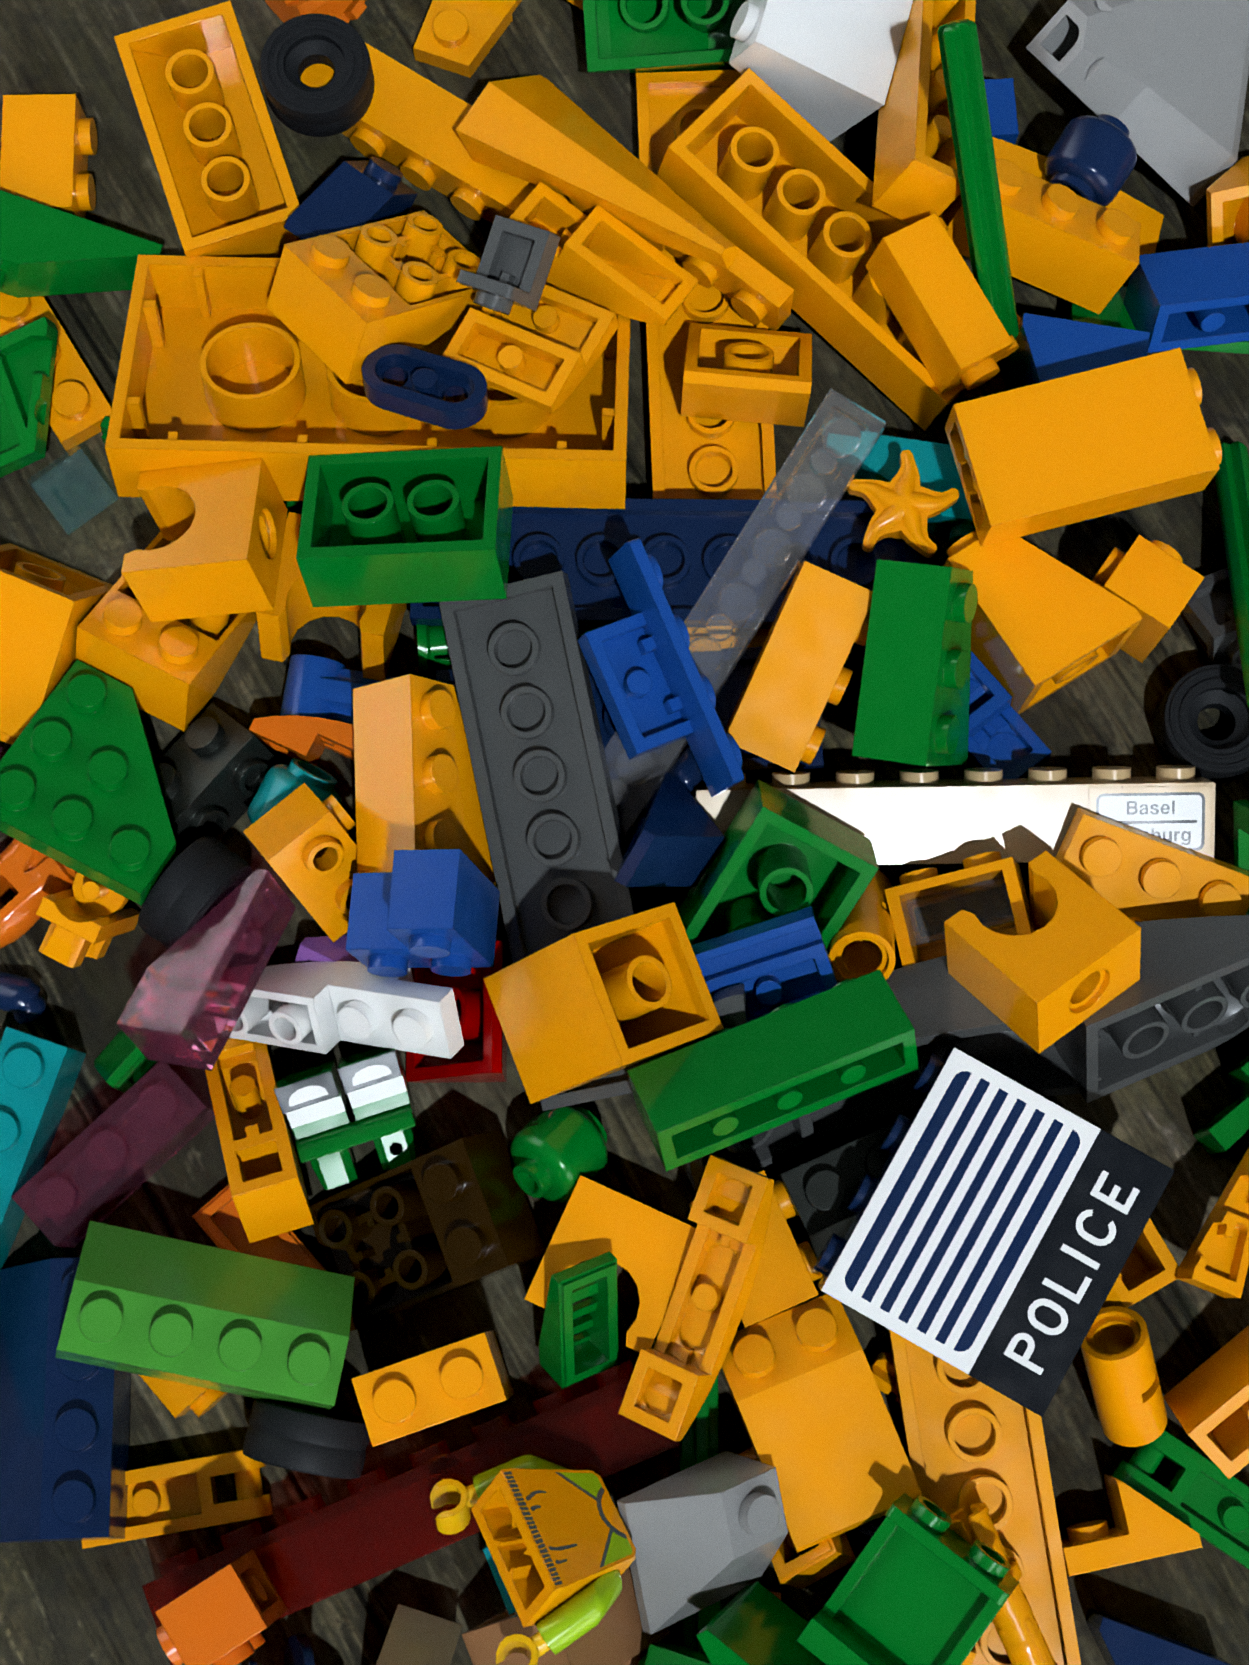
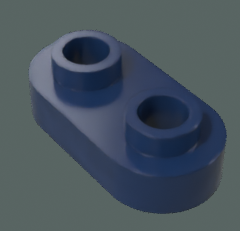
M402 344L381 346L369 354L363 362L362 377L366 397L372 404L381 409L454 430L473 426L486 414L488 408L487 382L484 375L472 365Z

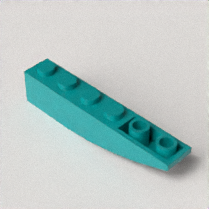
M7 1026L0 1041V1270L3 1269L18 1234L87 1054Z

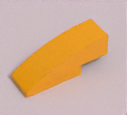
M541 181L508 218L550 231L561 237L546 280L547 282L577 298L624 317L664 327L699 282V279L601 206L597 205L587 216Z

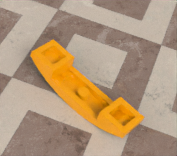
M710 1155L687 1218L697 1223L696 1230L655 1345L651 1349L640 1350L618 1414L673 1441H682L720 1372L744 1314L766 1239L773 1199L774 1179L716 1155Z

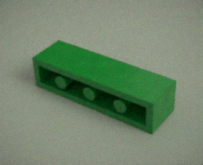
M879 969L859 978L843 980L833 988L797 1003L783 1004L772 1010L769 1014L737 1027L725 1028L714 1032L707 1039L670 1054L656 1055L644 1064L627 1070L638 1113L667 1172L917 1070L919 1067L915 1029Z

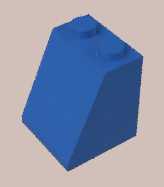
M1023 313L1018 325L1019 334L1015 339L1019 348L1005 357L1002 376L1008 391L1144 357L1148 353L1150 332ZM1093 518V519H1089V520H1085V521H1092V520H1095V519H1097V518Z

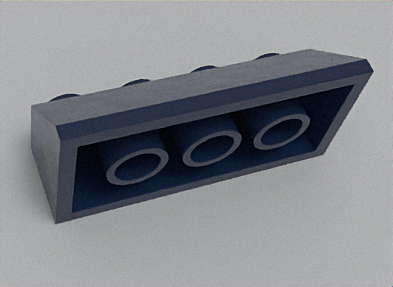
M80 1257L50 1258L0 1270V1543L125 1539L128 1485H125V1471L128 1470L131 1373L55 1358Z

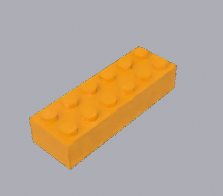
M748 68L668 146L657 176L733 244L793 288L794 296L791 309L925 431L965 389V386L962 383L942 394L940 393L865 267L882 238L911 224L893 218L887 213L872 207L874 182ZM1017 315V320H1018V325H1019V323H1020V321H1021V317Z

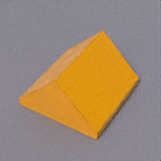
M700 323L689 324L683 375L681 416L804 427L812 386V334Z

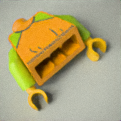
M527 1454L474 1475L473 1484L466 1487L458 1480L442 1479L434 1485L430 1493V1502L433 1509L440 1508L446 1504H457L455 1508L443 1511L435 1518L437 1530L442 1534L452 1535L463 1531L469 1524L472 1511L523 1628L536 1625L538 1632L530 1638L523 1634H512L505 1637L497 1648L496 1664L505 1660L512 1653H522L529 1659L528 1665H538V1658L550 1649L557 1655L600 1623L622 1591L621 1575L636 1559V1548L619 1515L618 1507H615L601 1476L592 1470H571L535 1455Z

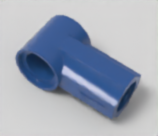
M306 654L291 655L279 716L321 717L353 725V689L381 681L363 678L362 671L346 669L344 664L329 658ZM386 676V680L396 678L394 676Z

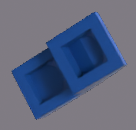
M971 651L968 758L977 768L1003 769V779L1026 778L1028 776V768L1043 765L1050 759L1052 751L1012 708V696Z

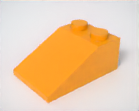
M824 1294L736 1332L720 1370L758 1461L776 1467L787 1529L797 1553L826 1539L833 1538L884 1516L892 1503L904 1493L913 1500L919 1495L923 1496L867 1358L840 1301L828 1294Z

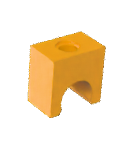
M263 458L140 471L137 490L165 540L173 541L165 547L153 550L136 549L124 554L121 573L150 622L274 610L288 509Z
M289 512L286 519L274 610L256 611L261 658L284 662L290 655L291 641L298 629L315 619L340 617L353 622L360 628L363 678L378 681L386 680L407 603L313 607L296 559L302 514Z
M1046 850L1028 862L1030 913L1035 925L1041 927L1040 929L1030 934L1015 936L996 933L982 925L975 914L963 909L944 922L948 974L1038 1054L1140 980L1141 927Z
M580 1175L524 1299L545 1309L551 1275L610 1251L617 1258V1265L629 1273L637 1286L639 1306L635 1320L626 1331V1347L639 1353L641 1349H651L665 1317L696 1228Z

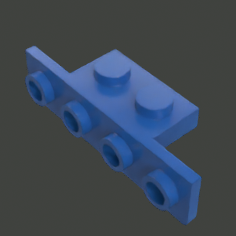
M636 538L626 542L608 560L632 616L584 633L577 641L629 760L686 738L711 797H714L744 780V774L741 769L743 763L742 754L736 740L729 733H725L715 710L716 696L712 684L703 673H699L689 651L690 638L687 627L682 618L672 612L664 594L661 568L654 556L646 553L642 541Z

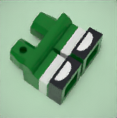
M375 1046L339 1058L338 1073L334 1060L277 1078L273 1090L281 1111L286 1115L296 1141L301 1163L311 1162L312 1168L324 1190L348 1184L358 1179V1171L350 1147L373 1140L383 1170L394 1169L416 1159L414 1132L412 1127L416 1126V1113L398 1050ZM345 1094L348 1095L354 1114L350 1112Z

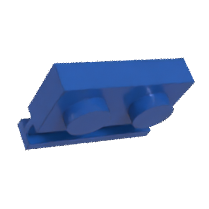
M812 906L691 945L711 997L723 988L744 984L749 1021L767 1015L783 1004L797 1003L829 990L839 983L822 934L819 931Z

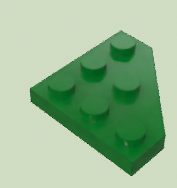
M76 660L0 760V832L142 906L154 884L175 858L176 841L133 689Z

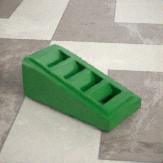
M610 1251L551 1275L539 1340V1364L562 1389L619 1364L617 1258Z

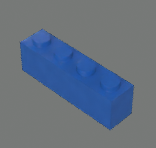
M1249 242L1139 256V265L1130 275L1123 304L1135 329L1150 332L1148 353L1162 352L1179 347L1186 349L1249 341Z

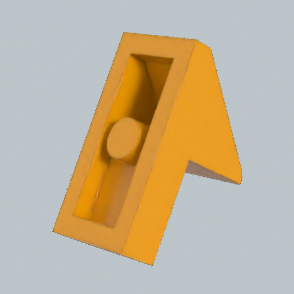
M1104 1474V1481L1116 1528L1108 1529L1107 1520L1087 1521L1067 1527L1069 1538L1061 1539L1068 1576L1203 1548L1198 1532L1123 1481Z

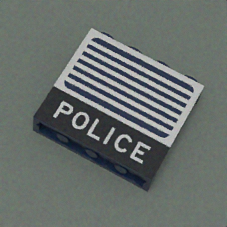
M948 1048L943 1058L933 1053L929 1056L913 1086V1089L921 1093L922 1096L910 1118L899 1113L886 1133L880 1149L889 1153V1156L877 1178L866 1173L858 1184L847 1206V1209L856 1213V1216L844 1238L833 1233L824 1246L814 1266L815 1270L823 1274L818 1287L824 1293L1043 1417L1175 1170L957 1048Z

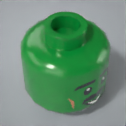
M566 1106L541 1111L515 1135L510 1146L511 1159L514 1164L513 1176L516 1183L526 1194L533 1198L543 1197L548 1201L557 1203L569 1201L580 1175L594 1180L603 1171L608 1161L606 1145L608 1141L603 1125L590 1111L579 1106Z

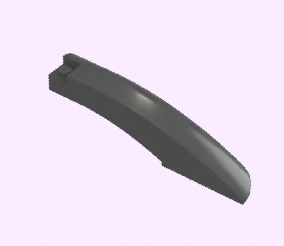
M1249 915L1207 916L1135 922L1141 927L1140 980L1040 1054L948 974L947 955L895 969L886 981L915 1029L919 1069L684 1164L682 1166L695 1193H697L710 1155H716L756 1172L817 1145L878 1125L891 1123L899 1113L910 1118L922 1096L921 1093L913 1089L920 1071L932 1053L943 1058L948 1048H957L1043 1097L1081 1094L1086 1103L1211 1050L1249 1027Z

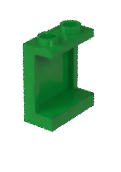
M904 1493L892 1503L885 1513L886 1518L822 1610L810 1620L796 1640L825 1665H962L1019 1584V1581L1008 1574L1011 1568L1009 1562L995 1549L978 1540L971 1545L949 1528L953 1521L941 1507L919 1495L913 1500Z

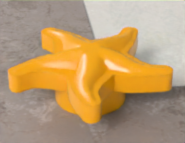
M903 450L899 457L900 469L890 482L874 479H852L849 482L848 493L853 496L862 497L874 512L862 542L863 551L871 552L878 541L891 537L903 539L914 550L927 558L935 555L937 546L928 536V519L939 515L958 501L960 493L956 488L937 492L921 486L919 471L913 453L910 450Z

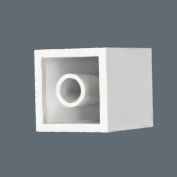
M747 0L738 9L730 28V37L735 39L729 64L741 75L750 68L820 134L831 142L885 105L913 0Z

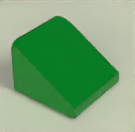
M133 1017L94 1061V1067L112 1088L126 1094L128 1092L131 1093L169 1050L168 1046L170 1044L140 1018Z

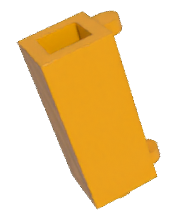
M934 213L882 238L865 267L942 394L962 383L967 390H972L989 381L1000 371L997 362L1015 352L1019 345L1013 335L1009 336L947 232L949 228L945 221Z

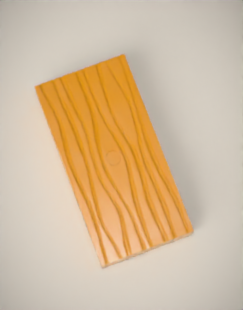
M138 255L105 443V451L118 497H141L137 490L140 471L263 458L283 501H303L308 458L311 455L502 446L513 494V507L625 509L631 338L630 318L616 314L619 327L607 347L577 389L554 413L487 385L488 408L484 417L468 428L446 429L381 409L372 404L366 397L363 380L346 385L266 307L280 258L217 256L187 258L186 256ZM546 281V283H545L546 285L551 286V287H553V288H556V289H558V290H560V291H563V290L557 288L556 286H554V285H552V284H550L549 282ZM461 322L422 350L442 356Z

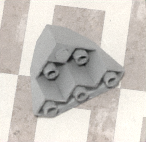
M1067 0L1026 46V49L1096 116L1107 114L1123 122L1129 130V138L1132 140L1137 154L1192 207L1206 194V189L1238 160L1249 76V0Z

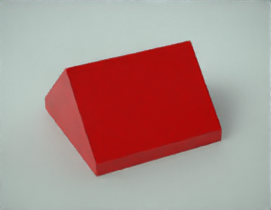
M496 941L494 967L471 968V974L467 976L450 977L435 974L431 971V968H411L413 980L416 983L453 988L464 1046L451 1059L406 1052L407 1082H507V1041L483 978L507 967V954L502 941Z

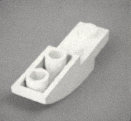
M302 962L213 975L207 981L219 1032L222 1037L327 1054L341 1040L451 1059L464 1046L453 988L416 983L413 980L411 968H408L407 975L402 977H383L369 973L367 967L361 962Z

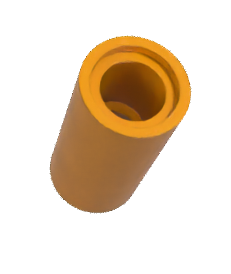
M879 870L828 947L831 963L837 980L840 982L849 978H859L879 969L887 980L894 970L896 962L895 933L884 889L891 888L892 885L889 879Z
M1121 1306L1101 1308L1080 1346L1101 1429L1105 1436L1115 1444L1125 1447L1144 1446L1161 1436L1168 1420L1148 1328L1143 1317L1132 1309Z

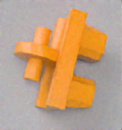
M78 872L75 874L72 889L44 896L36 912V915L51 922L38 951L70 968L81 966L85 957L96 960L104 957L113 937L135 930L140 911L134 908L122 909L128 902V898Z

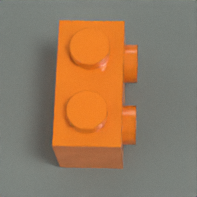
M252 1549L156 1611L155 1613L162 1624L156 1629V1635L164 1653L173 1665H182L183 1663L185 1665H237L255 1653V1649L266 1642L261 1632L288 1609Z

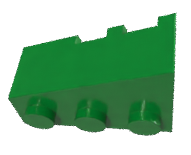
M877 559L852 756L925 767L968 765L971 628L978 601L977 587L973 584V571L955 567Z

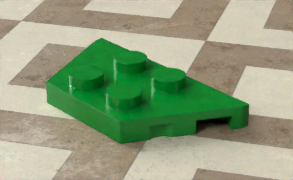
M45 316L0 337V478L46 456L58 330L55 323Z

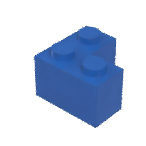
M461 849L394 850L392 872L353 873L345 950L364 964L369 973L383 977L407 975L408 968H431V971L438 975L462 977L470 975L471 968L494 967L500 891Z

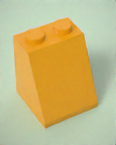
M975 530L960 538L946 551L949 558H947L943 566L973 571V584L977 587L978 601L976 613L972 620L971 651L1012 696L1011 706L1018 714L1023 713L1115 655L1143 619L1134 606L1021 537L981 547Z
M12 543L0 545V741L11 745L74 664L77 626L113 586L110 583Z
M675 902L573 933L483 978L530 1104L592 1082L724 1029Z

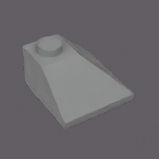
M724 1451L617 1500L619 1515L636 1548V1559L630 1565L643 1632L652 1635L760 1580L788 1534L776 1467Z

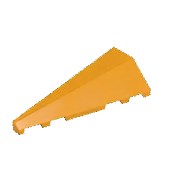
M540 74L488 82L456 128V132L473 161L536 185L541 181L553 191L569 197L572 204L587 216L599 205L641 237L727 270L739 254L735 244L551 81Z

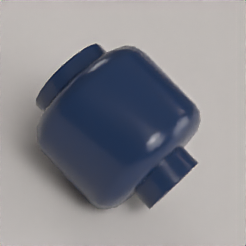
M1101 114L1098 117L1085 115L1073 118L1065 127L1044 161V172L1050 183L1065 185L1077 195L1105 207L1113 201L1136 166L1137 152L1132 140L1129 138L1128 128L1119 119L1107 114Z

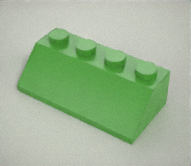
M90 1221L55 1358L326 1412L334 1407L350 1334L355 1277Z

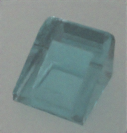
M74 446L27 480L68 535L118 500L83 450L78 446Z

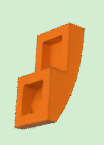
M285 715L254 718L249 728V731L266 748L290 759L298 758L317 765L324 749L327 748L354 760V728L349 723L321 717Z

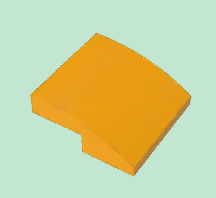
M545 284L536 311L513 304L510 315H506L482 307L481 311L470 307L442 356L474 366L484 375L488 386L554 413L588 375L607 347L619 324L616 313Z

